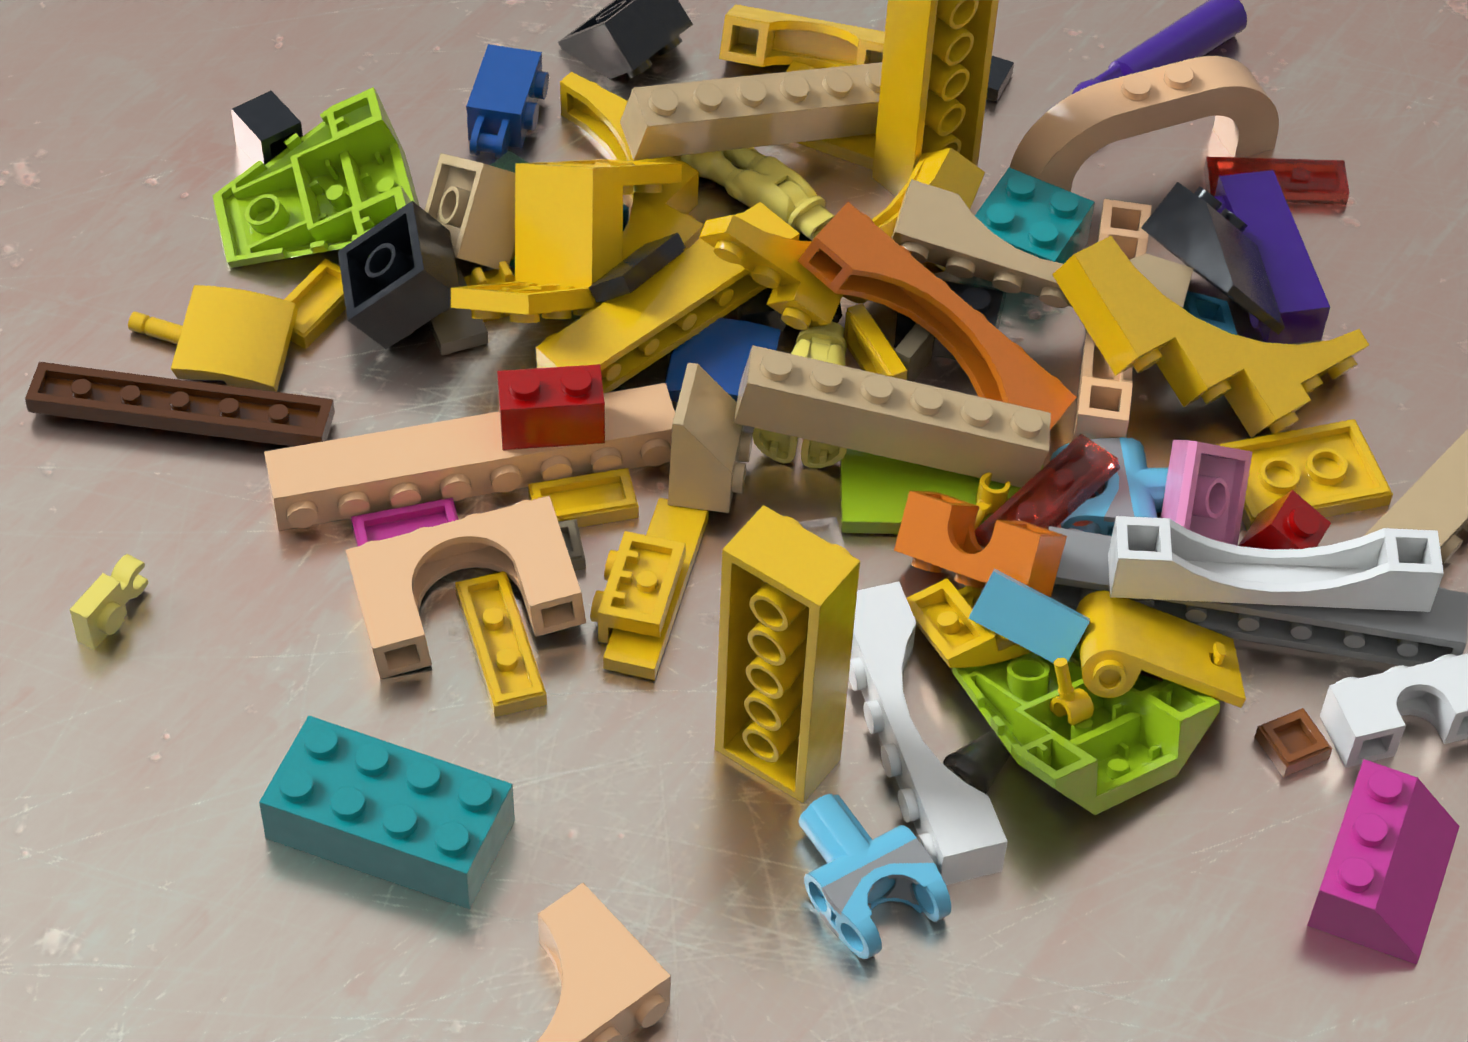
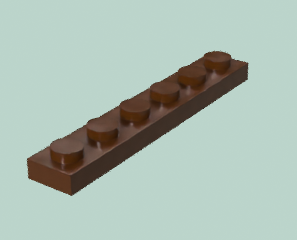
M46 362L38 363L25 397L27 411L31 413L287 446H300L326 441L335 414L334 401L328 398Z

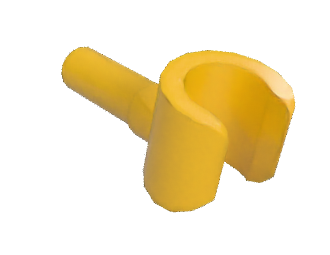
M990 472L982 475L979 481L976 495V505L979 506L975 521V531L989 513L1001 512L1006 506L1010 482L1007 481L1002 489L989 488L992 473Z
M1056 659L1054 667L1059 687V696L1050 701L1049 707L1051 712L1058 717L1068 715V723L1073 726L1093 716V702L1085 690L1072 687L1067 659Z

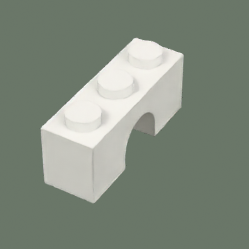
M1468 653L1458 656L1447 654L1432 662L1411 667L1399 665L1388 669L1384 673L1363 678L1347 677L1333 685H1329L1320 718L1345 768L1362 764L1363 759L1372 762L1395 756L1406 727L1401 717L1404 715L1418 716L1430 722L1436 728L1444 744L1468 739Z

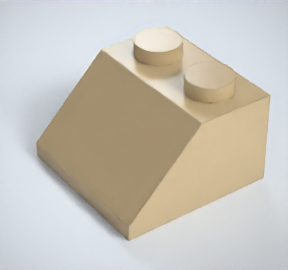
M440 153L425 211L450 230L454 257L498 270L499 262L507 261L510 264V261L515 257V173L488 164Z
M696 363L687 364L672 423L668 505L729 513L733 493H743L746 463L740 462L749 463L753 432H745L744 425L734 423L737 402Z

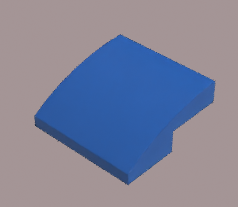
M719 318L700 333L671 351L664 381L667 385L671 401L678 402L687 364L696 363L737 402L739 385L752 345L777 351L781 330L747 321Z

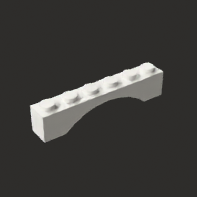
M1116 516L1108 552L1111 598L1430 612L1444 574L1438 531L1383 528L1360 538L1328 546L1269 550L1241 547L1212 540L1184 528L1170 518Z
M900 582L858 590L849 681L854 691H862L866 701L863 706L865 721L870 733H878L883 744L881 746V759L886 775L889 778L896 777L900 787L898 801L904 820L906 822L913 821L918 833L917 839L930 854L946 885L1002 872L1008 841L989 796L965 783L943 765L924 743L910 717L903 693V673L913 652L916 620Z

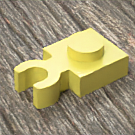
M129 554L124 555L115 565L111 576L102 573L69 609L78 642L95 650L107 635L114 634L121 627L127 614L125 604L130 599L138 597L149 583L147 578L139 575V572L145 567L144 562Z

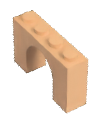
M550 495L534 500L520 501L515 505L482 514H471L463 519L437 526L422 527L407 534L380 541H370L361 546L345 550L380 679L432 665L419 616L421 601L427 590L437 580L460 569L480 567L498 572H506L507 576L521 591L535 637L586 623L582 593Z

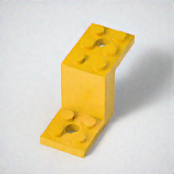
M615 159L515 163V281L451 288V308L470 309L471 318L500 319L502 312L504 315H510V322L515 323L540 322V314L545 319L572 318V310L574 315H583L586 311L597 308L604 302L596 303L588 287L622 262L623 195L633 194V185L634 192L661 193L663 184L681 183L682 163Z

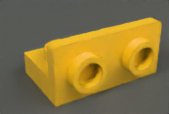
M624 531L618 551L610 550L606 560L604 580L608 582L605 591L597 590L592 602L590 619L593 622H598V642L608 644L613 628L660 638L686 556V543Z

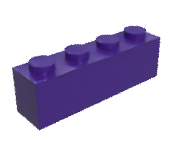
M1274 170L1219 176L1214 197L1222 205L1217 212L1221 214L1226 208L1248 225L1243 234L1258 246L1285 328L1278 335L1249 313L1252 326L1259 328L1262 338L1266 343L1291 344L1322 340L1330 305Z

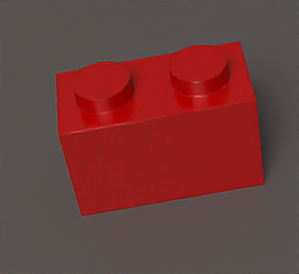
M600 364L497 371L502 450L605 443V402Z

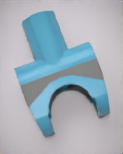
M1125 437L1083 440L1065 444L1052 454L1050 464L1052 476L1056 480L1063 483H1071L1075 487H1083L1092 491L1097 496L1085 499L1084 503L1074 504L1065 509L1060 516L1061 528H1074L1083 532L1112 536L1116 516L1157 518V513L1162 512L1169 467L1148 468L1144 447L1140 441ZM1070 460H1082L1076 465L1063 466L1065 462ZM1078 521H1092L1086 526L1072 525Z
M833 794L824 795L813 801L800 815L799 826L827 862L805 874L804 884L807 894L831 931L856 956L868 959L879 953L882 949L879 932L871 919V910L879 904L888 901L902 902L912 906L919 914L923 912L933 922L950 915L951 900L946 884L930 854L908 827L899 825L872 839L839 795Z

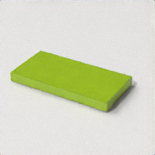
M847 448L844 458L840 460L841 533L898 534L909 491L939 492L976 505L980 478ZM1043 465L1031 490L1010 485L1005 508L998 513H989L975 531V535L992 536L996 520L1024 521L1048 529ZM991 481L989 488L999 490L1005 484Z

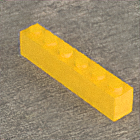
M761 202L745 212L735 215L765 232L799 241L800 233ZM699 238L691 247L682 252L632 293L608 300L597 308L586 311L574 323L560 332L546 337L540 345L535 347L537 368L600 364L603 393H609L767 287L755 282L751 278L752 273L741 265L724 261L716 256L713 252L714 247Z

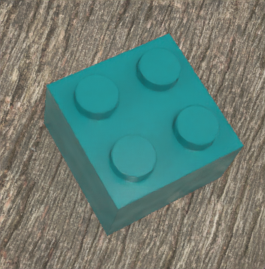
M1009 167L975 216L992 233L1015 248L1044 260L1064 264L1073 254L1083 250L1088 242L1095 201Z

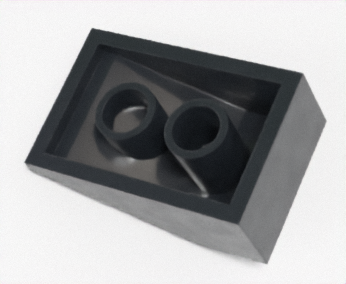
M1177 182L1141 229L1185 265L1194 268L1193 271L1279 335L1285 326L1258 246L1243 234L1248 225L1226 208L1221 214L1218 213L1217 210L1221 207L1222 203L1199 186L1193 193Z

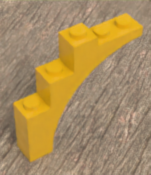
M571 71L560 81L561 116L590 134L610 154L612 159L633 160L620 124L628 100ZM681 155L635 160L682 163V182L663 184L661 193L634 192L633 185V194H630L632 199L630 217L623 231L622 261L644 244L675 233L680 235L686 247L683 249L685 251L699 239L704 224L689 215L698 205L699 171L681 161Z
M952 148L924 153L920 157L907 184L887 208L874 217L872 221L892 238L902 201L911 179L959 194L970 209L985 172ZM735 215L706 220L699 238L714 247L713 252L716 256L724 261L741 265L752 273L751 278L764 287L772 288L773 290L766 305L782 314L781 320L790 327L798 330H808L810 327L830 325L842 296L855 303H866V301H869L860 297L835 294L798 262L812 241H797L765 232ZM927 261L922 263L931 273L945 271L943 266Z
M1112 236L1073 254L1052 274L1115 376L1131 367H1134L1137 373H1140L1157 364L1183 407L1201 397L1207 405L1224 395L1251 438L1268 428L1272 434L1280 433L1299 421L1295 412L1311 401L1308 396L1309 393L1324 384L1320 377L1328 373L1331 379L1334 380L1358 365L1354 356L1369 346L1360 329L1332 340L1300 345L1266 343L1228 333L1193 316L1163 295L1134 267Z

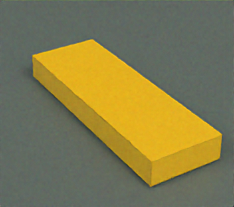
M502 571L455 582L457 600L494 717L547 705V694L507 573Z

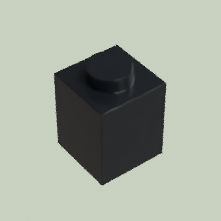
M272 90L231 109L236 143L254 163L261 160L264 165L288 148L284 141L293 134L297 133L300 138L303 137L301 121Z

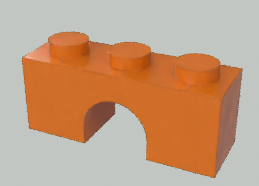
M909 491L894 551L913 557L912 566L935 573H941L942 568L955 572L954 581L976 588L985 587V583H987L995 568L1040 593L1051 597L1067 538L1066 535L1024 521L996 520L991 540L982 549L975 536V521L979 506L939 492Z

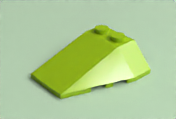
M374 87L332 105L320 114L323 121L301 138L297 133L293 134L284 141L288 147L265 165L261 160L257 161L212 195L226 260L231 268L342 249L409 202L414 201L419 205L405 152Z
M1077 644L1068 661L1072 687L1074 689L1081 688L1089 694L1093 702L1094 712L1091 718L1073 726L1068 723V715L1058 717L1051 712L1049 707L1050 701L1059 696L1054 663L1033 652L996 664L952 668L953 675L1015 761L1094 815L1176 777L1220 712V702L1211 696L1163 679L1162 682L1139 674L1135 684L1127 693L1115 698L1099 697L1091 693L1083 682L1079 644Z

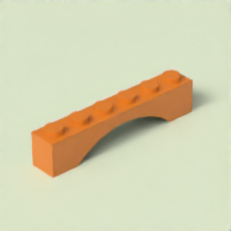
M847 202L818 233L798 260L801 265L835 294L860 297L883 304L909 317L930 332L954 356L969 377L979 397L1051 413L1050 430L1077 398L1057 377L1048 373L1027 355L1021 346L1007 338L981 312L972 308L951 290L945 281L931 273L905 247L896 243L875 225L869 216L860 212L850 202Z

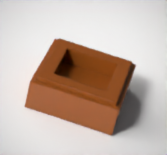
M1304 708L1259 725L1255 734L1256 740L1283 778L1328 760L1333 749Z

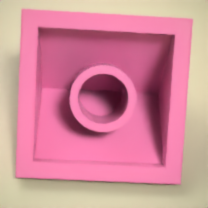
M1173 440L1161 518H1170L1184 528L1212 540L1238 546L1252 452L1197 441Z

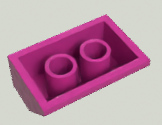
M1363 759L1307 924L1309 927L1416 965L1420 958L1460 827L1418 777Z

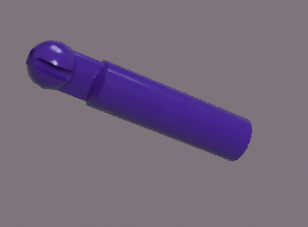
M1239 0L1206 1L1114 60L1108 66V70L1096 78L1080 82L1072 94L1103 81L1207 55L1246 28L1247 14L1243 4Z

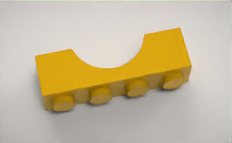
M735 4L725 14L719 59L759 67L791 65L793 60L817 69L880 63L883 60L885 32Z

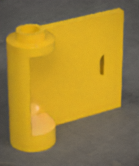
M1110 591L1092 592L1079 602L1076 611L1090 618V622L1078 644L1082 679L1086 688L1091 693L1103 698L1119 697L1133 687L1142 670L1242 708L1246 701L1233 638L1129 598H1111Z

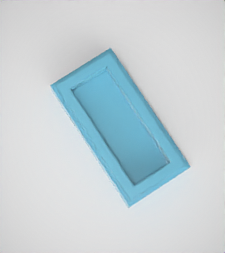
M995 568L969 615V619L1052 663L1058 658H1065L1067 662L1069 661L1090 622V618Z

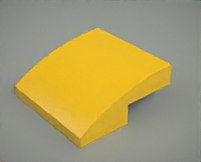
M194 285L171 370L177 379L224 380L227 386L277 392L298 313L297 305L284 299L247 290Z
M946 578L906 599L916 620V625L950 668H968L996 664L1031 653L1030 650L969 619V615L984 588L965 586L957 590L949 579Z

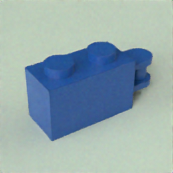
M488 44L466 106L471 155L479 156L480 152L493 153L496 159L503 160L508 146L522 148L528 130L535 131L539 115V105L537 102L538 99L546 98L549 86V73L542 71V52Z

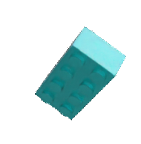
M309 715L259 801L265 839L469 910L515 821L513 784Z

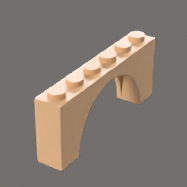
M581 883L538 913L539 944L553 962L562 990L555 1014L537 1042H623L625 1037L640 1026L643 1028L650 1027L663 1017L670 1005L671 975L584 883Z

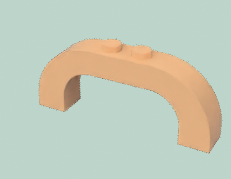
M1222 56L1196 57L1103 81L1068 96L1048 110L1029 129L1013 155L1010 168L1071 192L1073 179L1081 165L1096 151L1115 141L1208 116H1216L1213 131L1235 160L1274 149L1278 136L1279 117L1271 99L1250 70L1242 63Z

